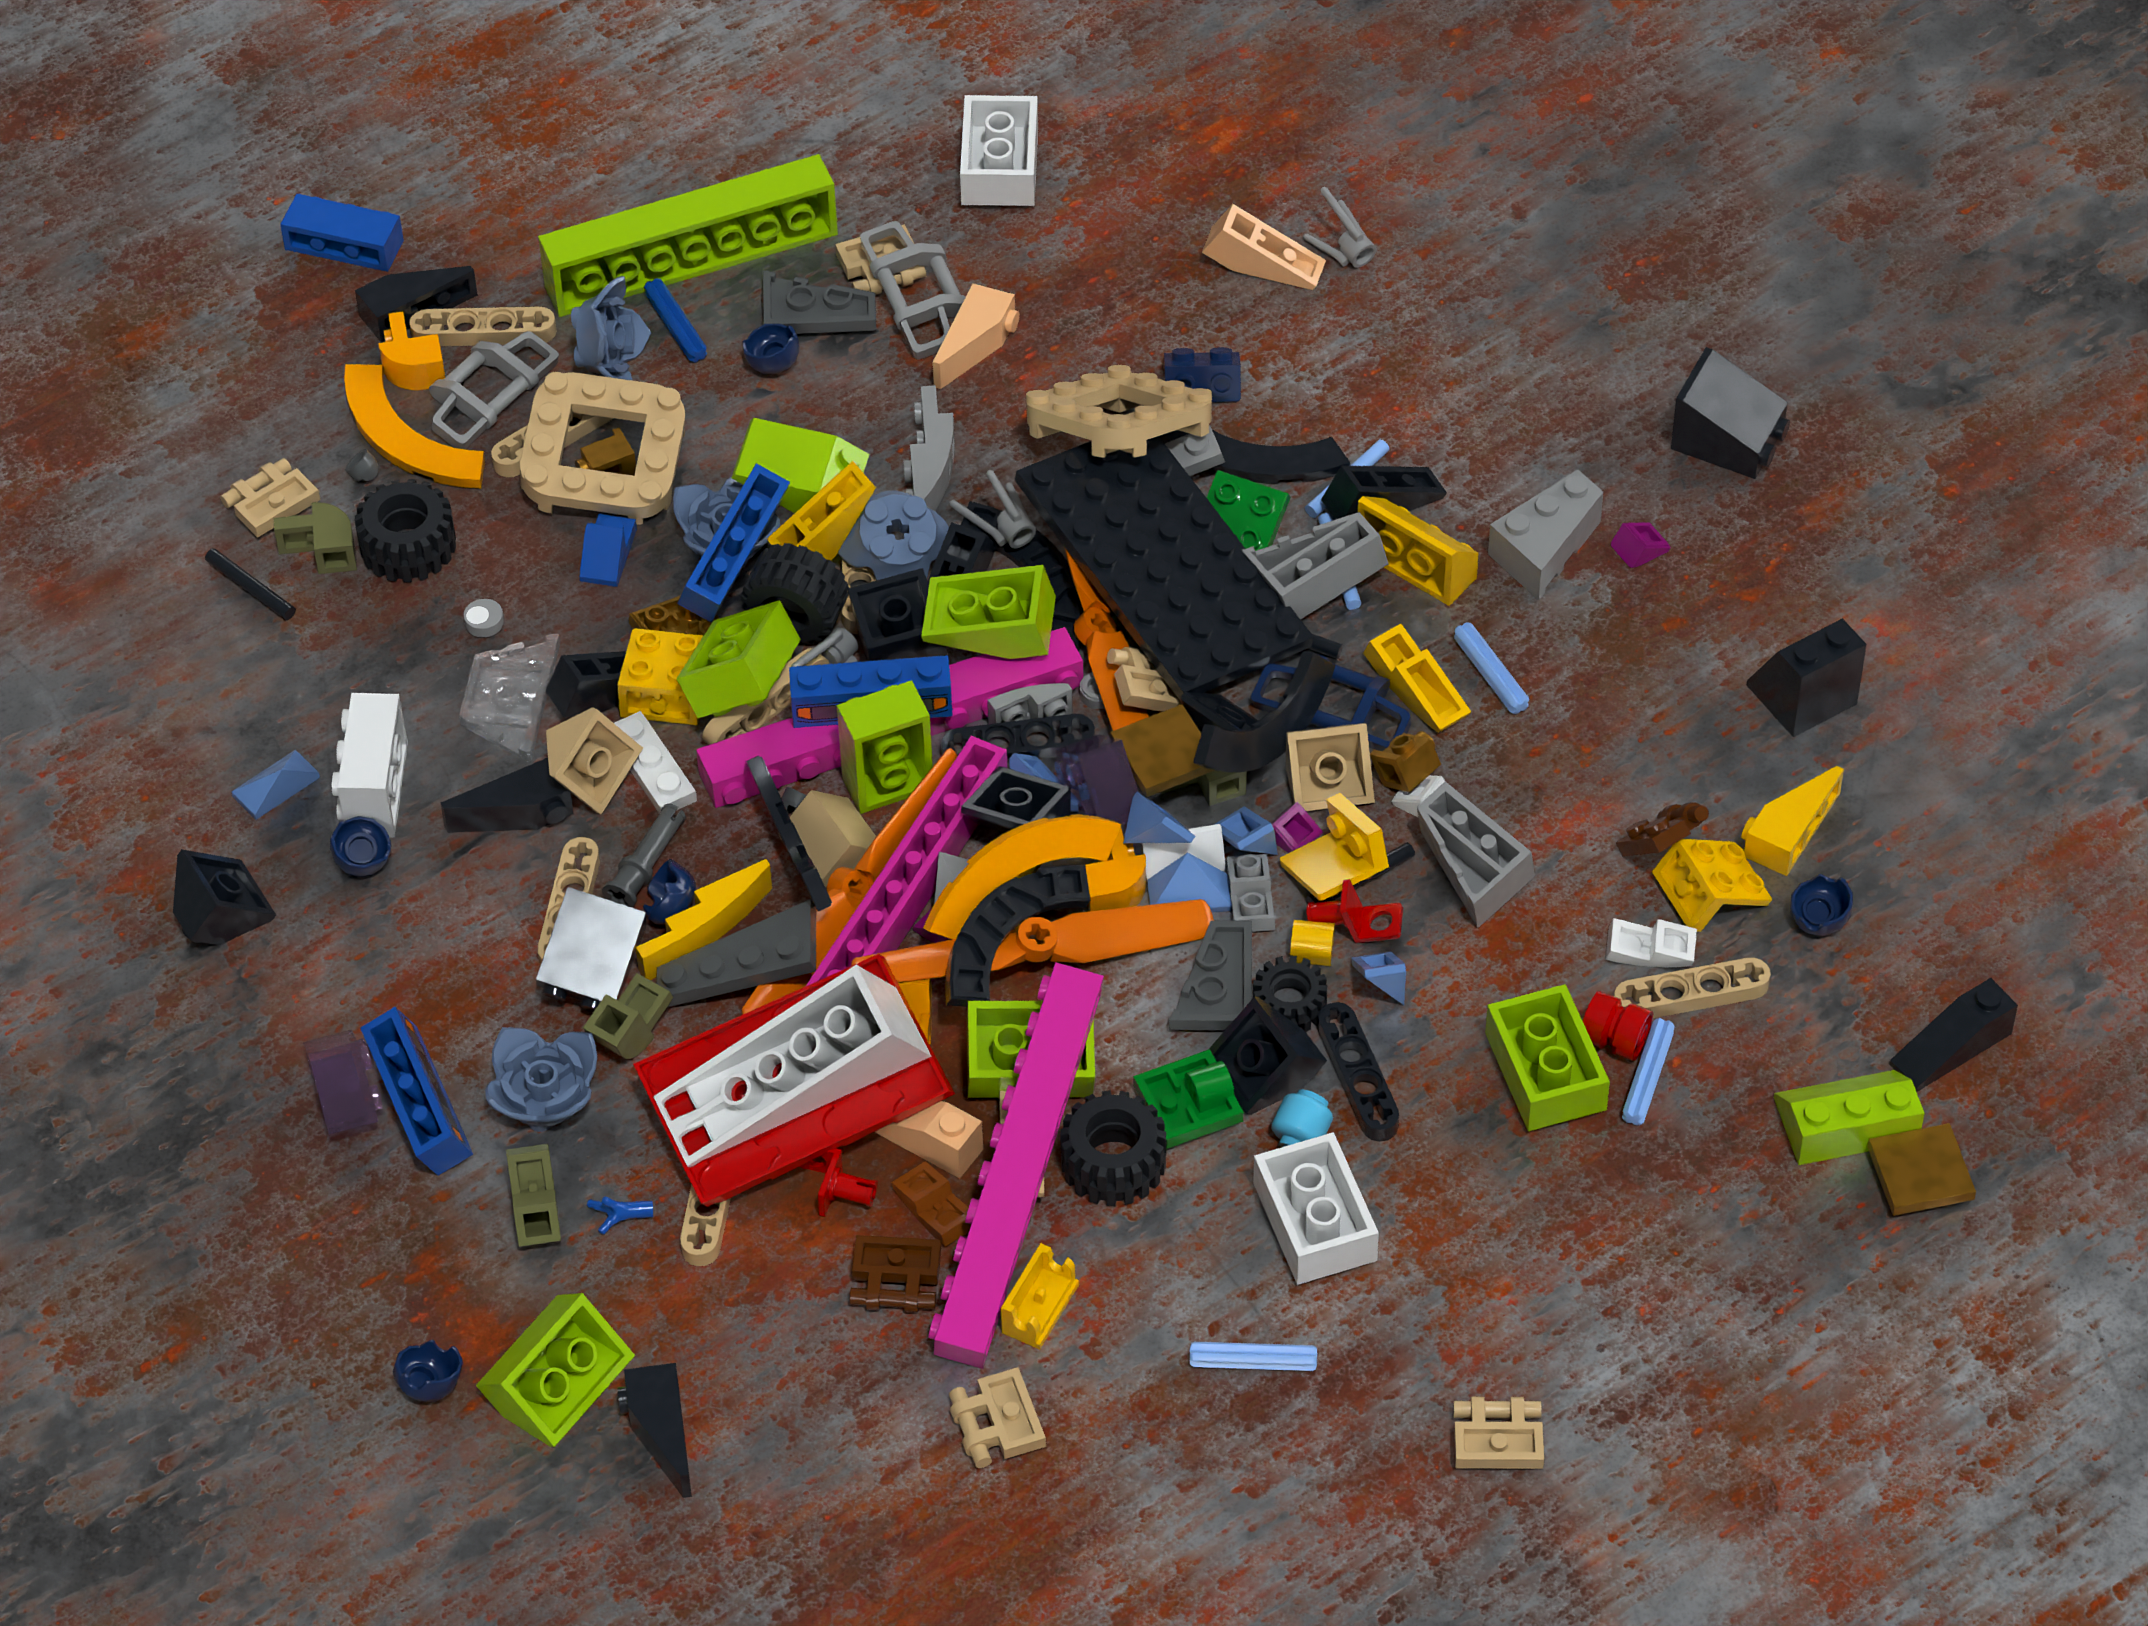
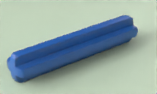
M659 278L647 281L644 285L646 289L645 295L689 361L696 363L699 359H705L707 356L706 345L664 282Z

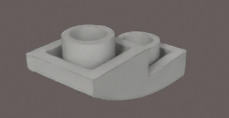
M1067 683L1027 686L988 699V724L1073 713L1072 688Z
M1267 854L1228 856L1227 871L1233 921H1252V932L1275 930V915Z

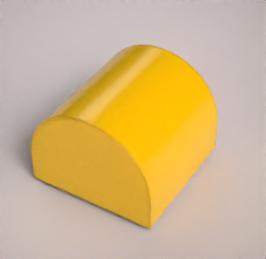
M1294 920L1290 955L1297 956V963H1301L1303 958L1310 960L1312 965L1331 966L1335 923Z

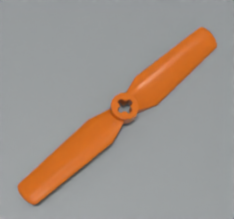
M1064 547L1072 579L1084 611L1074 623V632L1081 643L1087 646L1088 660L1112 730L1114 731L1148 718V710L1123 705L1114 676L1119 665L1109 664L1107 654L1111 648L1122 650L1124 647H1129L1122 629L1117 632L1116 624L1108 614L1110 607Z
M952 748L946 749L872 841L854 869L840 867L831 874L827 884V892L832 901L831 906L821 911L816 909V970L957 758V753ZM815 972L758 985L743 1006L742 1015L805 987Z
M1202 899L1072 913L1053 922L1042 917H1031L1025 919L1020 924L1017 933H1009L1001 942L995 952L991 971L1001 970L1025 960L1042 962L1048 960L1051 956V962L1087 963L1200 940L1204 938L1208 926L1214 918L1209 905ZM1030 935H1036L1038 940H1043V944H1037L1035 939H1029ZM955 939L877 954L885 957L898 983L946 977L947 964ZM877 954L856 957L852 960L851 966Z

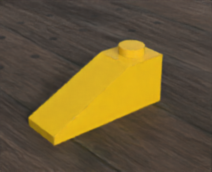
M852 461L771 534L767 540L771 545L779 544L783 546L784 543H789L797 547L799 545L808 547L809 550L822 554V557L832 560L837 555L876 487L856 463Z
M1839 766L1833 767L1765 804L1757 818L1750 817L1741 835V838L1746 840L1744 849L1746 859L1788 876L1840 795L1844 769Z

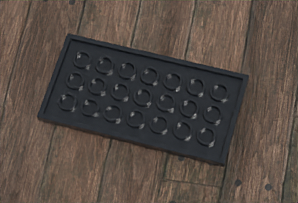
M1159 436L1146 440L1147 455L1133 457L1132 453L1122 450L1108 453L1105 458L1093 456L1092 441H1089L1016 471L1014 481L1179 700L1183 692H1207L1263 668L1267 664L1275 663L1312 646L1314 636L1290 606L1285 607L1280 601L1278 594L1270 588L1257 571V567L1243 553L1242 550L1246 548Z

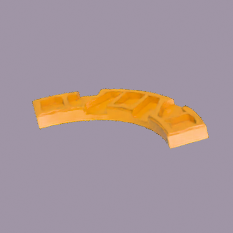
M345 364L344 381L349 409L356 421L358 430L380 455L411 474L417 472L432 477L434 482L457 487L482 489L485 465L484 451L450 447L417 433L400 419L391 407L384 391L383 365Z
M1077 814L1052 819H1038L1002 834L973 855L967 861L968 865L956 877L953 883L949 882L932 907L923 928L929 932L950 939H956L965 921L977 905L994 889L1024 871L1037 865L1063 858L1081 857L1107 861L1122 824L1098 816Z

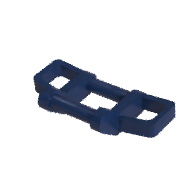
M1319 655V656H1321L1322 658H1324V659H1326L1327 661H1329V658H1327V657H1325V656H1322V655ZM1267 664L1251 695L1253 707L1266 712L1276 711L1282 703L1262 697L1269 681L1273 678L1292 680L1297 668ZM1334 664L1335 669L1331 680L1365 691L1352 721L1317 710L1310 724L1327 728L1366 723L1368 727L1377 708L1401 721L1394 738L1403 733H1408L1411 726L1410 713L1385 699L1389 690L1390 679L1379 675L1373 678ZM1368 734L1369 747L1378 751H1384L1392 741H1386Z

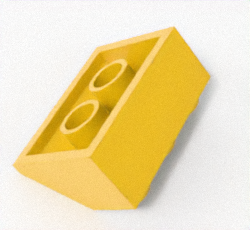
M1362 496L1358 500V512L1361 513L1381 537L1389 563L1383 568L1448 606L1477 579L1479 553L1474 551L1468 544L1460 543L1443 533L1437 526L1424 522L1412 515L1406 508L1397 506L1385 498Z

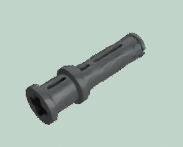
M667 803L662 807L660 814L634 853L622 858L618 864L619 872L613 881L606 882L602 888V894L605 899L634 907L637 902V893L642 886L648 885L653 878L652 867L679 826L686 819V815L682 810L679 811L675 818L672 817L678 806Z

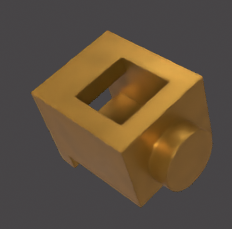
M618 427L612 430L613 436L580 448L581 458L575 460L576 468L634 476L636 470L635 453Z
M1419 731L1415 735L1403 733L1395 737L1384 751L1373 750L1370 753V758L1383 786L1411 792L1441 765L1435 751L1433 739L1423 731Z

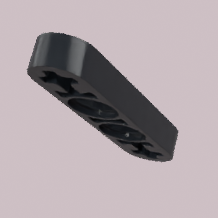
M1068 714L955 728L949 730L943 736L941 755L948 748H952L956 752L954 748L955 743H962V747H964L971 736L986 742L996 736L1006 738L1010 743L1006 748L1007 763H1009L1013 753L1036 756L1039 759L1078 755L1092 748L1095 739V726L1093 721L1083 714ZM1072 729H1079L1082 739H1075ZM1055 730H1060V743H1055ZM1038 731L1045 733L1049 740L1042 746H1034L1027 741V737L1032 732Z
M1329 1003L1320 1010L1318 1016L1319 1035L1363 1133L1371 1140L1387 1141L1397 1134L1399 1128V1110L1355 1012L1345 1003ZM1337 1019L1339 1024H1344L1343 1036L1339 1037V1030L1336 1024L1330 1023V1020ZM1346 1049H1356L1363 1056L1357 1061L1349 1062L1342 1059L1340 1053ZM1361 1081H1369L1375 1084L1377 1089L1371 1094H1362L1356 1091L1354 1086ZM1378 1105V1113L1383 1121L1387 1120L1386 1124H1380L1378 1120H1373V1107Z

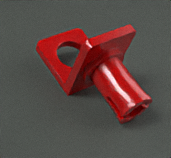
M1350 879L1343 880L1341 900L1318 903L1309 902L1307 905L1308 921L1335 923V925L1344 924L1349 929L1355 943L1398 939L1401 936L1402 904L1391 903L1362 906ZM1380 915L1392 917V922L1386 929L1379 931L1371 928V923L1376 917Z
M834 1148L821 1155L826 1162L811 1160L799 1166L825 1173L818 1192L819 1216H826L831 1201H834L836 1197L865 1204L869 1207L873 1205L872 1199L876 1197L878 1181L843 1173L841 1149Z

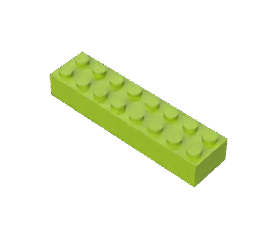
M817 154L540 235L538 239L545 289L558 317L571 314L574 307H581L584 301L598 295L607 284L619 276L625 277L626 293L624 298L645 292L644 285L646 282L653 281L655 278L661 279L667 286L838 235L835 186L820 155Z

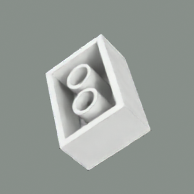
M965 95L960 166L961 205L1035 206L1038 96Z
M351 693L349 709H343L341 718L342 732L345 733L344 740H338L337 763L341 764L340 771L333 772L332 794L333 796H339L337 800L338 821H345L357 816L373 818L386 829L389 838H395L408 747L399 694Z
M1334 1132L1254 1155L1253 1184L1297 1285L1377 1261L1379 1232Z

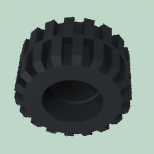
M408 479L407 482L400 483V480L391 481L392 484L388 486L381 484L376 487L375 493L368 492L364 496L365 502L359 503L357 515H355V526L364 564L368 569L373 568L375 575L379 577L387 575V580L394 582L397 579H403V582H412L413 578L418 577L420 580L428 578V574L431 572L434 574L442 570L441 564H448L452 559L451 553H454L456 549V535L448 498H444L443 492L439 488L432 489L431 484L425 481L417 484L415 479ZM405 529H414L407 532H398Z
M784 543L783 546L775 544L771 545L769 549L765 548L758 557L742 589L741 601L744 602L742 606L744 611L780 600L801 639L800 642L806 645L813 644L814 641L821 642L826 636L830 635L848 598V582L844 580L845 576L842 571L836 569V565L831 560L822 557L823 555L819 552H813L808 547L801 545L797 547L789 543Z
M1111 1090L1102 1091L1101 1097L1096 1098L1094 1094L1086 1096L1085 1104L1077 1102L1071 1107L1072 1114H1066L1060 1133L1062 1172H1065V1180L1068 1185H1075V1193L1081 1197L1088 1194L1089 1201L1096 1204L1100 1200L1107 1201V1206H1116V1201H1124L1125 1205L1134 1203L1135 1196H1139L1141 1199L1148 1196L1149 1187L1156 1189L1160 1183V1175H1164L1166 1169V1132L1163 1118L1158 1117V1110L1152 1104L1145 1106L1144 1098L1138 1095L1134 1099L1130 1098L1129 1092L1120 1091L1119 1095H1111ZM1108 1142H1120L1132 1147L1130 1150L1120 1154H1106L1095 1149L1097 1146Z

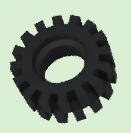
M1290 955L1289 962H1284L1283 956L1275 958V966L1268 961L1264 964L1263 971L1260 969L1257 971L1256 980L1253 982V997H1259L1307 1032L1311 1030V1022L1316 1026L1318 1025L1320 1010L1327 1005V979L1325 974L1321 975V968L1317 964L1310 969V960L1303 958L1300 964L1297 963V956ZM1284 988H1295L1304 992L1306 997L1297 1002H1284L1277 999L1274 994Z

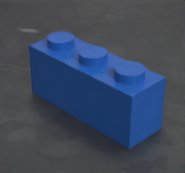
M302 194L295 195L280 224L285 250L386 272L389 271L404 241L400 215Z

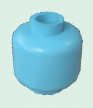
M1304 1089L1298 1090L1297 1093L1286 1095L1271 1127L1274 1134L1280 1139L1279 1146L1282 1148L1326 1135L1333 1120V1114L1327 1107L1328 1101L1322 1096Z

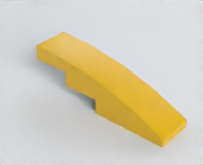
M767 859L694 891L695 906L666 918V934L636 947L640 974L649 980L656 978L657 967L719 940L744 919L772 889L771 870Z

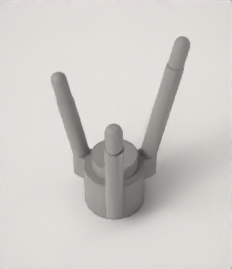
M1322 187L1321 193L1347 229L1338 241L1340 251L1309 234H1305L1303 239L1334 257L1343 267L1350 262L1357 268L1366 265L1375 256L1377 247L1367 238L1344 201L1339 200L1337 202L1328 188Z
M993 470L987 471V477L1006 508L997 518L998 530L957 501H950L949 504L953 509L992 536L999 546H1003L1008 542L1012 548H1020L1029 543L1036 533V527L1030 521L1013 484L1010 482L1006 484L1007 494Z
M835 628L828 637L800 657L791 667L804 666L820 654L828 659L830 664L858 662L853 656L858 650L857 640L846 629Z

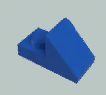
M598 514L595 524L587 523L579 575L581 582L618 587L637 531L636 519Z

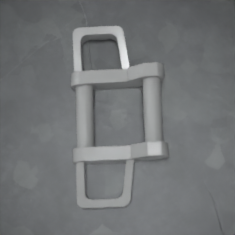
M892 221L863 232L860 235L861 246L870 262L869 268L874 278L879 279L895 313L893 319L897 328L902 330L913 357L919 360L936 354L950 329L947 317H956L966 298L960 294L944 261L946 254L942 246L928 243L914 244L897 221ZM894 235L904 246L903 249L877 258L871 243ZM916 265L932 267L944 294L907 306L893 274ZM939 317L944 335L928 343L918 344L910 328Z
M530 331L524 332L504 346L499 343L479 341L471 348V354L444 379H437L429 387L431 396L443 404L433 416V432L454 448L466 450L486 429H489L497 422V416L523 391L531 390L543 376L557 365L559 353ZM524 347H531L546 359L533 370L516 357L514 353ZM481 365L495 366L513 380L488 404H485L461 385ZM454 406L476 422L464 435H459L443 423V420Z

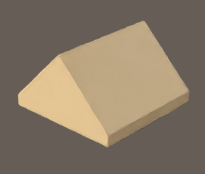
M590 708L546 730L549 775L592 810L601 815L643 747L595 708Z
M1366 723L1286 732L1285 768L1293 804L1299 802L1305 811L1328 809L1326 799L1338 793H1341L1354 805L1375 803Z
M811 790L790 816L807 854L817 868L825 887H827L831 874L837 868L846 867L854 869L876 837L847 797Z

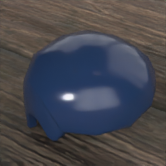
M780 323L764 324L753 330L749 337L742 341L744 356L748 364L762 374H779L788 370L796 362L799 354V340L791 325L785 326Z
M357 816L341 821L330 838V851L335 864L346 874L358 877L372 875L379 871L385 865L391 853V840L386 829L373 818Z
M672 859L664 862L648 885V893L654 900L652 906L643 905L648 919L657 925H665L666 918L692 906L696 882L688 870Z
M1818 874L1810 880L1800 883L1791 894L1790 914L1799 928L1809 934L1825 936L1838 932L1851 918L1853 892L1842 877L1831 879L1823 874Z
M429 1340L420 1346H408L397 1355L393 1369L394 1380L407 1396L415 1400L436 1402L454 1390L461 1373L463 1360L455 1346H451L448 1350H443L437 1346L434 1340Z

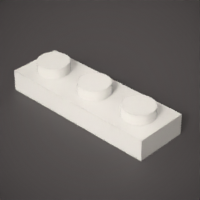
M641 711L614 723L643 747L630 771L659 814L662 807L667 803L678 806L677 810L697 801L695 789Z

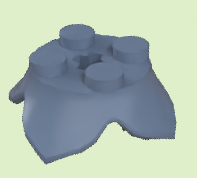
M624 276L613 279L598 295L584 301L581 307H574L571 312V322L574 329H576L577 345L574 349V361L577 367H585L588 372L604 377L632 380L631 373L628 371L630 366L625 362L635 359L643 351L652 332L634 310L620 307L625 304V301L622 300L626 293Z
M730 477L717 492L710 490L705 485L699 484L675 487L673 496L674 514L685 533L683 537L684 543L693 552L703 556L743 484ZM776 514L773 515L749 558H752L759 552L763 545L768 542L767 538L780 527V519Z
M896 490L883 491L870 497L838 554L847 564L853 567L871 568L876 580L923 568L927 579L930 564L937 559L949 526L938 513L927 507L926 502L921 497ZM901 532L903 533V539L896 540L894 534L891 533Z
M502 1027L492 1049V1064L496 1079L495 1081H490L486 1086V1101L496 1111L510 1118L517 1119L524 1124H528L532 1130L537 1132L546 1131L551 1126L569 1119L576 1112L584 1108L591 1099L592 1091L589 1086L597 1065V1051L592 1033L568 1032L561 1034L554 1042L548 1043L534 1031L525 1028Z

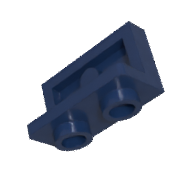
M1217 347L1210 349V352L1195 353L1190 348H1177L1172 350V353H1164L1165 381L1184 382L1185 387L1192 389H1209L1212 391V402L1239 401L1241 399L1239 352H1232V349L1226 347Z

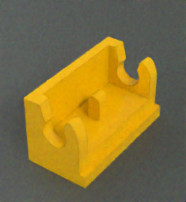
M1042 1243L1038 1246L1001 1307L1002 1334L1039 1350L1079 1286V1280L1075 1279L1074 1262L1067 1257L1062 1266L1057 1264L1052 1258L1054 1254L1051 1247Z

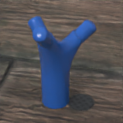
M605 1196L601 1202L591 1199L587 1202V1207L607 1213L608 1215L604 1223L598 1228L599 1233L602 1235L620 1221L629 1218L653 1217L652 1201L618 1202Z

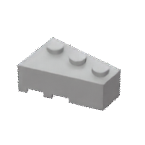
M1577 469L1491 523L1488 555L1537 600H1540L1545 594V588L1554 576H1559L1564 569L1565 562L1573 552H1578L1601 522L1603 491Z
M1360 512L1312 527L1313 533L1291 540L1289 535L1277 538L1278 544L1255 551L1254 546L1242 551L1250 562L1257 567V571L1270 588L1278 594L1284 606H1290L1301 620L1389 564L1379 533Z
M1446 781L1417 806L1421 833L1477 928L1535 877L1532 852Z

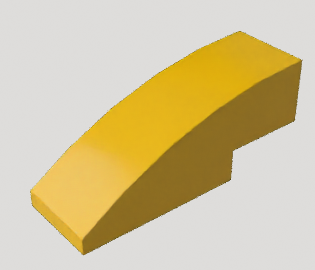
M1402 624L1369 641L1363 654L1379 676L1390 679L1389 688L1412 712L1436 732L1443 731L1471 714V710L1428 649L1421 652Z

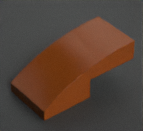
M926 1161L891 1182L893 1189L912 1214L937 1240H941V1244L944 1247L970 1231L971 1224L965 1223L969 1207L952 1193L949 1181Z

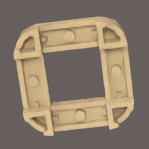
M1113 365L1108 367V373H1088L1082 375L1081 380L1058 382L1054 384L1052 389L1045 391L1033 390L1026 393L1027 424L1030 427V435L1038 439L1060 431L1092 440V455L1105 458L1106 454L1117 450L1132 453L1133 457L1147 455L1146 440L1175 430L1200 437L1205 436L1209 433V423L1212 421L1211 390L1188 388L1181 381L1157 379V375L1154 373H1131V368L1126 365ZM1102 408H1106L1119 413L1135 408V412L1126 415H1111L1108 413H1104Z
M574 372L549 373L545 377V382L537 389L533 400L520 459L521 489L524 490L530 499L538 503L539 510L551 514L554 505L626 515L630 519H636V525L643 524L644 518L651 517L662 509L667 510L672 501V489L682 439L685 437V409L680 400L679 392L676 389L666 388L653 383ZM574 413L645 423L634 476L561 465L568 427Z

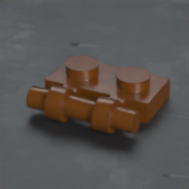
M1696 802L1685 803L1682 806L1678 804L1666 806L1658 813L1657 820L1649 823L1648 819L1631 825L1626 829L1628 835L1615 843L1622 857L1660 853L1690 835V830L1699 826L1708 818L1709 811L1705 806Z
M856 1235L852 1277L853 1280L868 1281L867 1288L850 1289V1304L866 1305L867 1310H880L881 1306L905 1307V1312H918L919 1308L936 1309V1292L920 1291L921 1284L938 1285L942 1249L941 1240ZM882 1282L906 1283V1291L882 1289Z

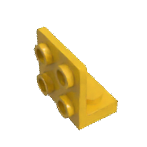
M633 629L617 684L620 717L626 718L641 711L647 720L698 725L699 718H697L677 681V677L703 638V635Z
M1341 793L1326 799L1329 811L1326 821L1330 833L1280 857L1281 867L1320 901L1333 897L1342 891L1343 880L1350 879L1352 885L1362 880L1371 878L1374 874L1389 867L1382 829Z
M1681 839L1671 846L1652 871L1685 925L1696 928L1697 932H1701L1723 904L1768 906L1772 901V897L1764 887L1762 878L1755 873L1745 857L1744 850L1735 842Z

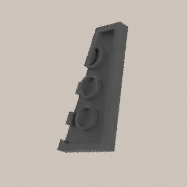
M807 900L657 967L656 984L670 991L674 997L667 1007L815 972L816 908L812 900Z

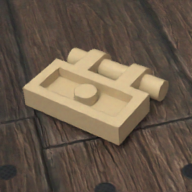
M905 224L901 225L907 233V235L909 236V238L912 240ZM894 235L871 243L877 258L904 248L900 240ZM860 237L835 244L836 256L847 279L858 276L863 277L862 280L852 282V288L874 292L875 295L881 294L883 287L879 279L874 278L869 268L870 262L861 246ZM916 265L895 273L893 276L898 285L906 287L913 285V280L926 277V270L924 266Z
M285 458L274 464L268 462L259 468V473L245 481L243 479L236 481L230 485L231 489L220 495L223 505L226 508L234 505L235 515L257 538L274 528V518L296 515L310 507L313 502L321 500L319 490L297 468L292 470Z
M1124 647L1122 650L1114 648L1109 650L1107 654L1108 663L1119 665L1114 676L1123 705L1161 712L1180 705L1178 697L1145 654L1131 647Z
M1018 1367L977 1379L979 1395L968 1397L963 1387L954 1388L949 1392L952 1402L950 1407L951 1415L954 1422L961 1426L964 1434L962 1444L968 1456H972L977 1468H984L992 1463L988 1450L997 1445L1000 1446L1004 1459L1046 1447V1437ZM987 1413L992 1426L980 1429L976 1418Z
M1471 1397V1401L1453 1402L1454 1418H1471V1422H1455V1468L1543 1469V1423L1525 1422V1418H1541V1401H1524V1397H1510V1401H1485L1484 1397ZM1485 1418H1510V1422H1486Z

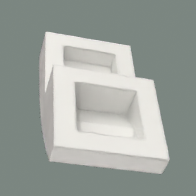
M1613 918L1608 930L1606 960L1645 967L1692 966L1695 956L1697 929L1657 919L1654 927L1651 928Z

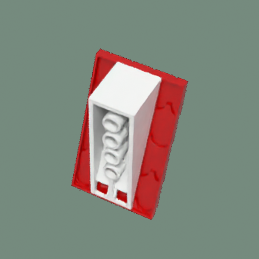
M880 954L874 955L633 1064L702 1205L708 1207L714 1203L723 1202L768 1179L773 1180L825 1154L829 1150L849 1145L893 1122L898 1123L955 1094L884 956Z

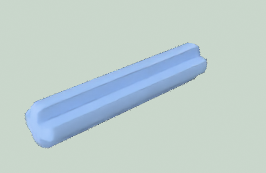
M1466 622L1462 626H1457L1454 630V639L1512 714L1525 711L1528 708L1529 697L1474 625Z
M1657 1018L1652 1023L1623 1108L1622 1118L1626 1123H1633L1636 1126L1644 1123L1674 1034L1675 1026L1670 1020L1665 1021Z
M1194 1341L1190 1346V1365L1206 1368L1313 1371L1317 1367V1348L1314 1345Z

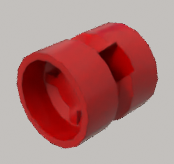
M1597 991L1588 1005L1583 1023L1595 1047L1602 1049L1608 1044L1611 1046L1613 1054L1635 1061L1648 1038L1654 1013L1652 1010L1634 1003L1623 1007L1620 998Z

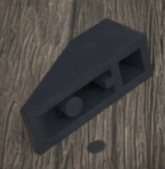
M471 266L389 274L355 290L359 316L381 343L385 341L383 330L391 329L388 316L390 313L403 311L407 331L411 329V317L420 310L451 309L478 296L475 273Z
M1341 465L1321 501L1333 519L1336 520L1358 513V500L1362 496L1385 498L1395 505L1402 506L1411 511L1443 499L1447 492L1429 467Z
M951 522L927 581L928 585L931 577L987 571L997 545L987 534Z
M626 651L561 655L545 691L563 717H574L590 708L603 712L619 705L617 684Z
M548 757L440 803L444 826L448 833L538 830L549 824L558 823L574 814L571 792L549 775Z
M1989 978L1959 996L1890 1060L1889 1065L1894 1070L1912 1079L1916 1092L2011 1035L2018 1005L1992 978Z
M676 1363L624 1369L626 1386L617 1387L620 1413L629 1412L632 1431L683 1498L692 1497Z

